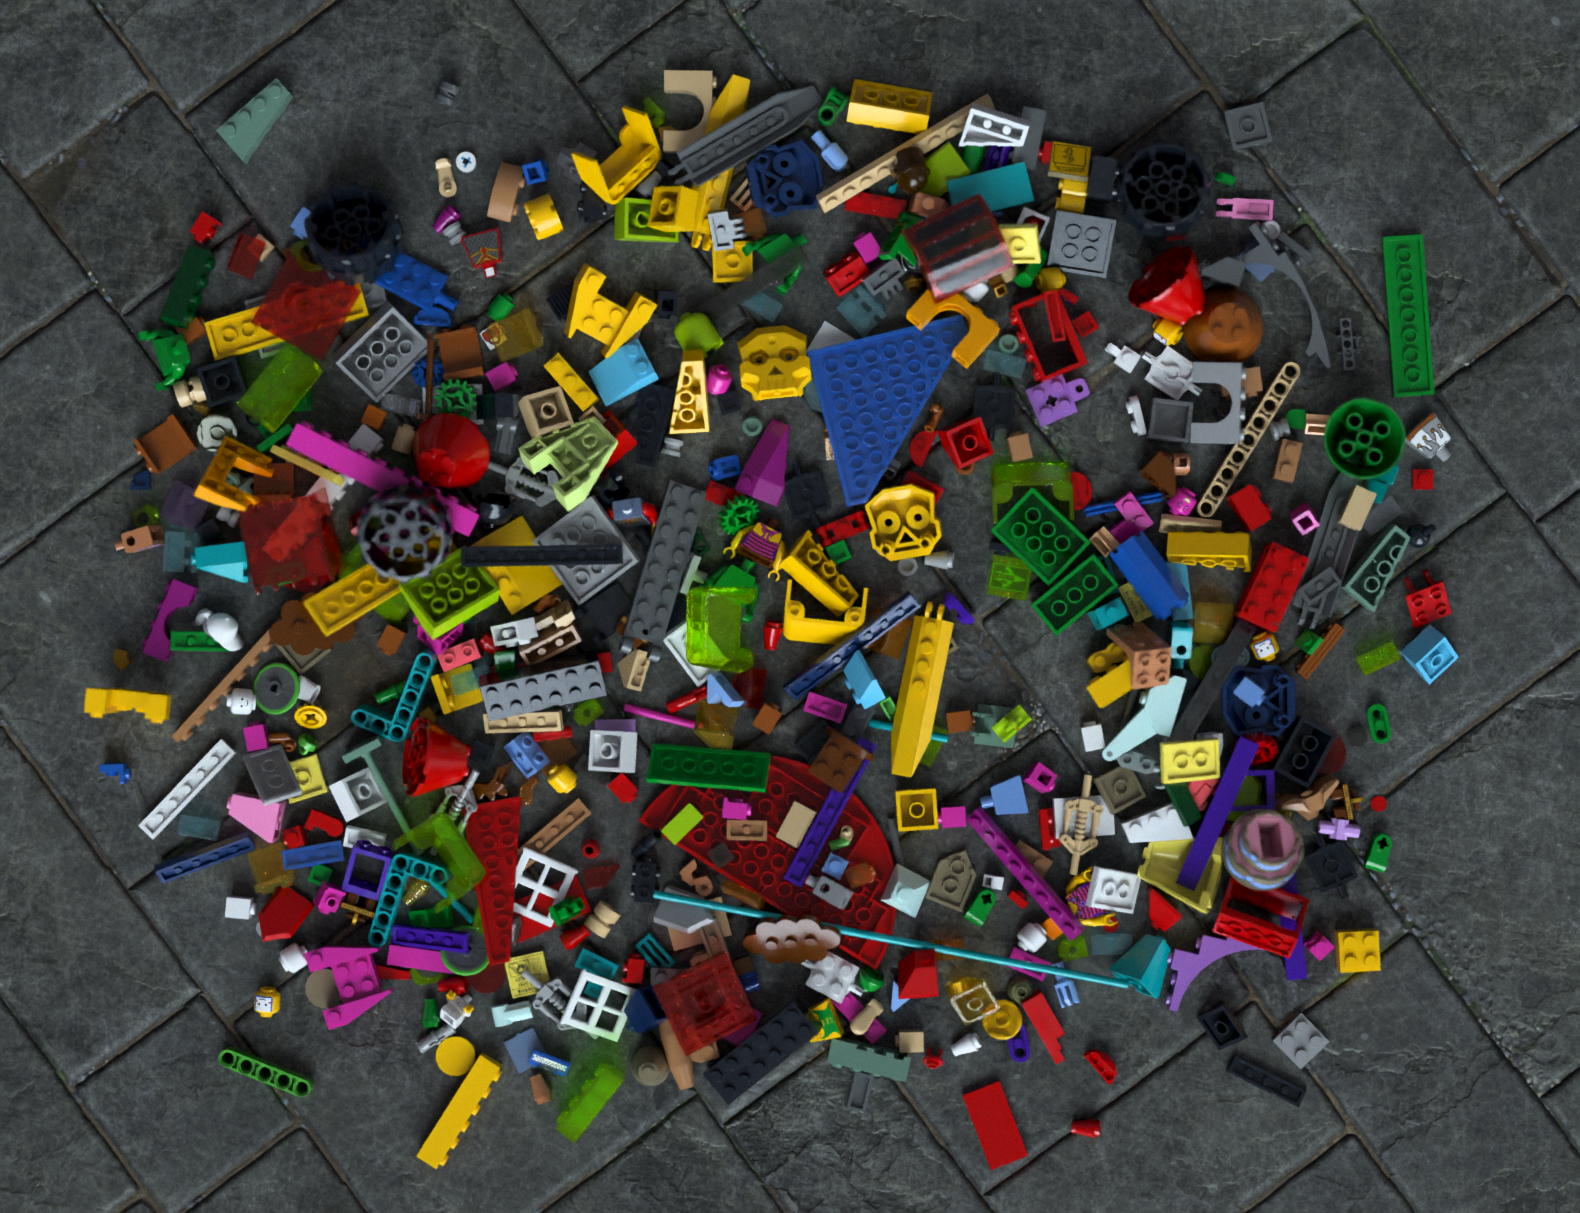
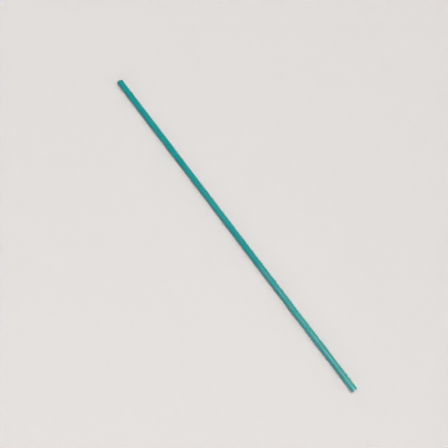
M657 890L654 891L653 896L656 899L761 919L768 917L777 920L783 916V914ZM821 922V925L836 927L841 934L923 950L935 949L936 952L1122 988L1128 987V980Z

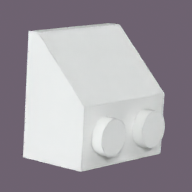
M591 730L588 770L635 773L637 733Z
M369 767L329 786L346 822L387 803Z

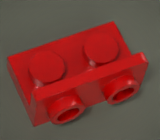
M854 251L845 254L838 263L829 265L822 274L836 295L841 297L862 282L861 278L870 271L862 258Z
M1053 807L1038 808L1042 850L1061 847L1059 839H1055Z

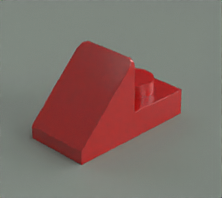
M711 480L706 490L705 500L722 506L728 504V499L734 500L735 495L740 498L743 493Z

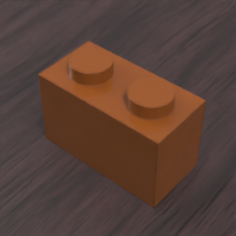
M771 701L769 704L765 702L752 725L770 735L782 714L779 711L780 706Z

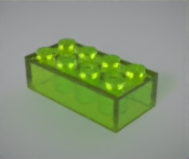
M286 342L236 405L246 415L274 434L324 371L315 361Z
M609 1060L605 1064L601 1062L593 1073L595 1077L593 1079L589 1077L581 1088L582 1093L580 1095L576 1093L568 1105L570 1107L569 1110L564 1109L556 1120L558 1123L556 1130L574 1144L625 1080L627 1074Z

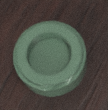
M1013 334L1003 335L998 342L999 349L1004 354L1014 353L1019 345L1017 337Z

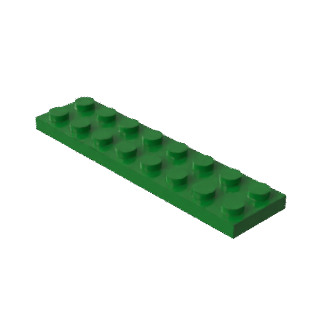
M1423 234L1382 237L1393 398L1434 395Z

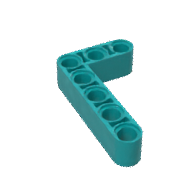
M426 648L417 655L394 715L370 705L361 704L351 714L352 722L358 727L392 741H402L410 731L436 664L437 654L430 648ZM422 656H428L430 663L424 662ZM415 674H421L424 680L419 681ZM409 691L414 692L417 698H411L409 696ZM402 709L408 710L410 716L403 715ZM358 712H363L366 715V719H362ZM377 719L382 720L385 726L378 725ZM395 727H400L403 730V734L397 733Z
M406 851L400 852L393 857L368 935V941L371 946L381 947L389 940L392 925L395 922L409 875L440 885L451 876L450 868L447 865ZM399 857L406 859V866L399 864ZM418 863H422L425 866L426 870L424 873L417 869ZM436 870L444 872V879H439L436 876ZM393 876H398L400 878V885H396L393 883ZM387 895L394 897V904H390L387 901ZM382 913L389 917L388 923L381 920ZM376 932L382 934L383 941L376 940Z

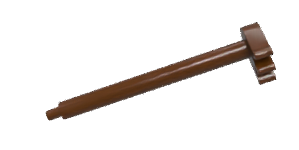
M429 333V339H427L425 413H416V419H428L436 415L432 413L433 333Z

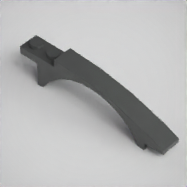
M1257 221L1249 229L1260 244L1241 257L1242 261L1245 263H1261L1277 268L1291 277L1301 288L1309 303L1312 315V334L1306 353L1309 357L1317 353L1328 369L1333 364L1331 348L1321 312L1308 282L1289 250L1287 249L1281 253L1279 251L1281 248L1275 239L1271 240L1269 237V230L1264 223L1260 224Z

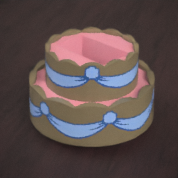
M1270 809L1248 811L1241 815L1224 835L1221 846L1223 863L1230 875L1245 887L1259 891L1277 889L1292 878L1303 859L1304 847L1301 833L1288 817Z

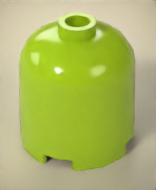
M687 312L679 317L680 321L677 323L674 333L683 351L703 350L704 358L708 357L706 354L711 349L717 351L724 344L722 338L705 314H691Z

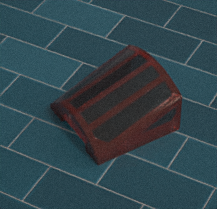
M980 193L970 196L900 231L908 249H911L921 269L935 304L1015 267L1002 232Z

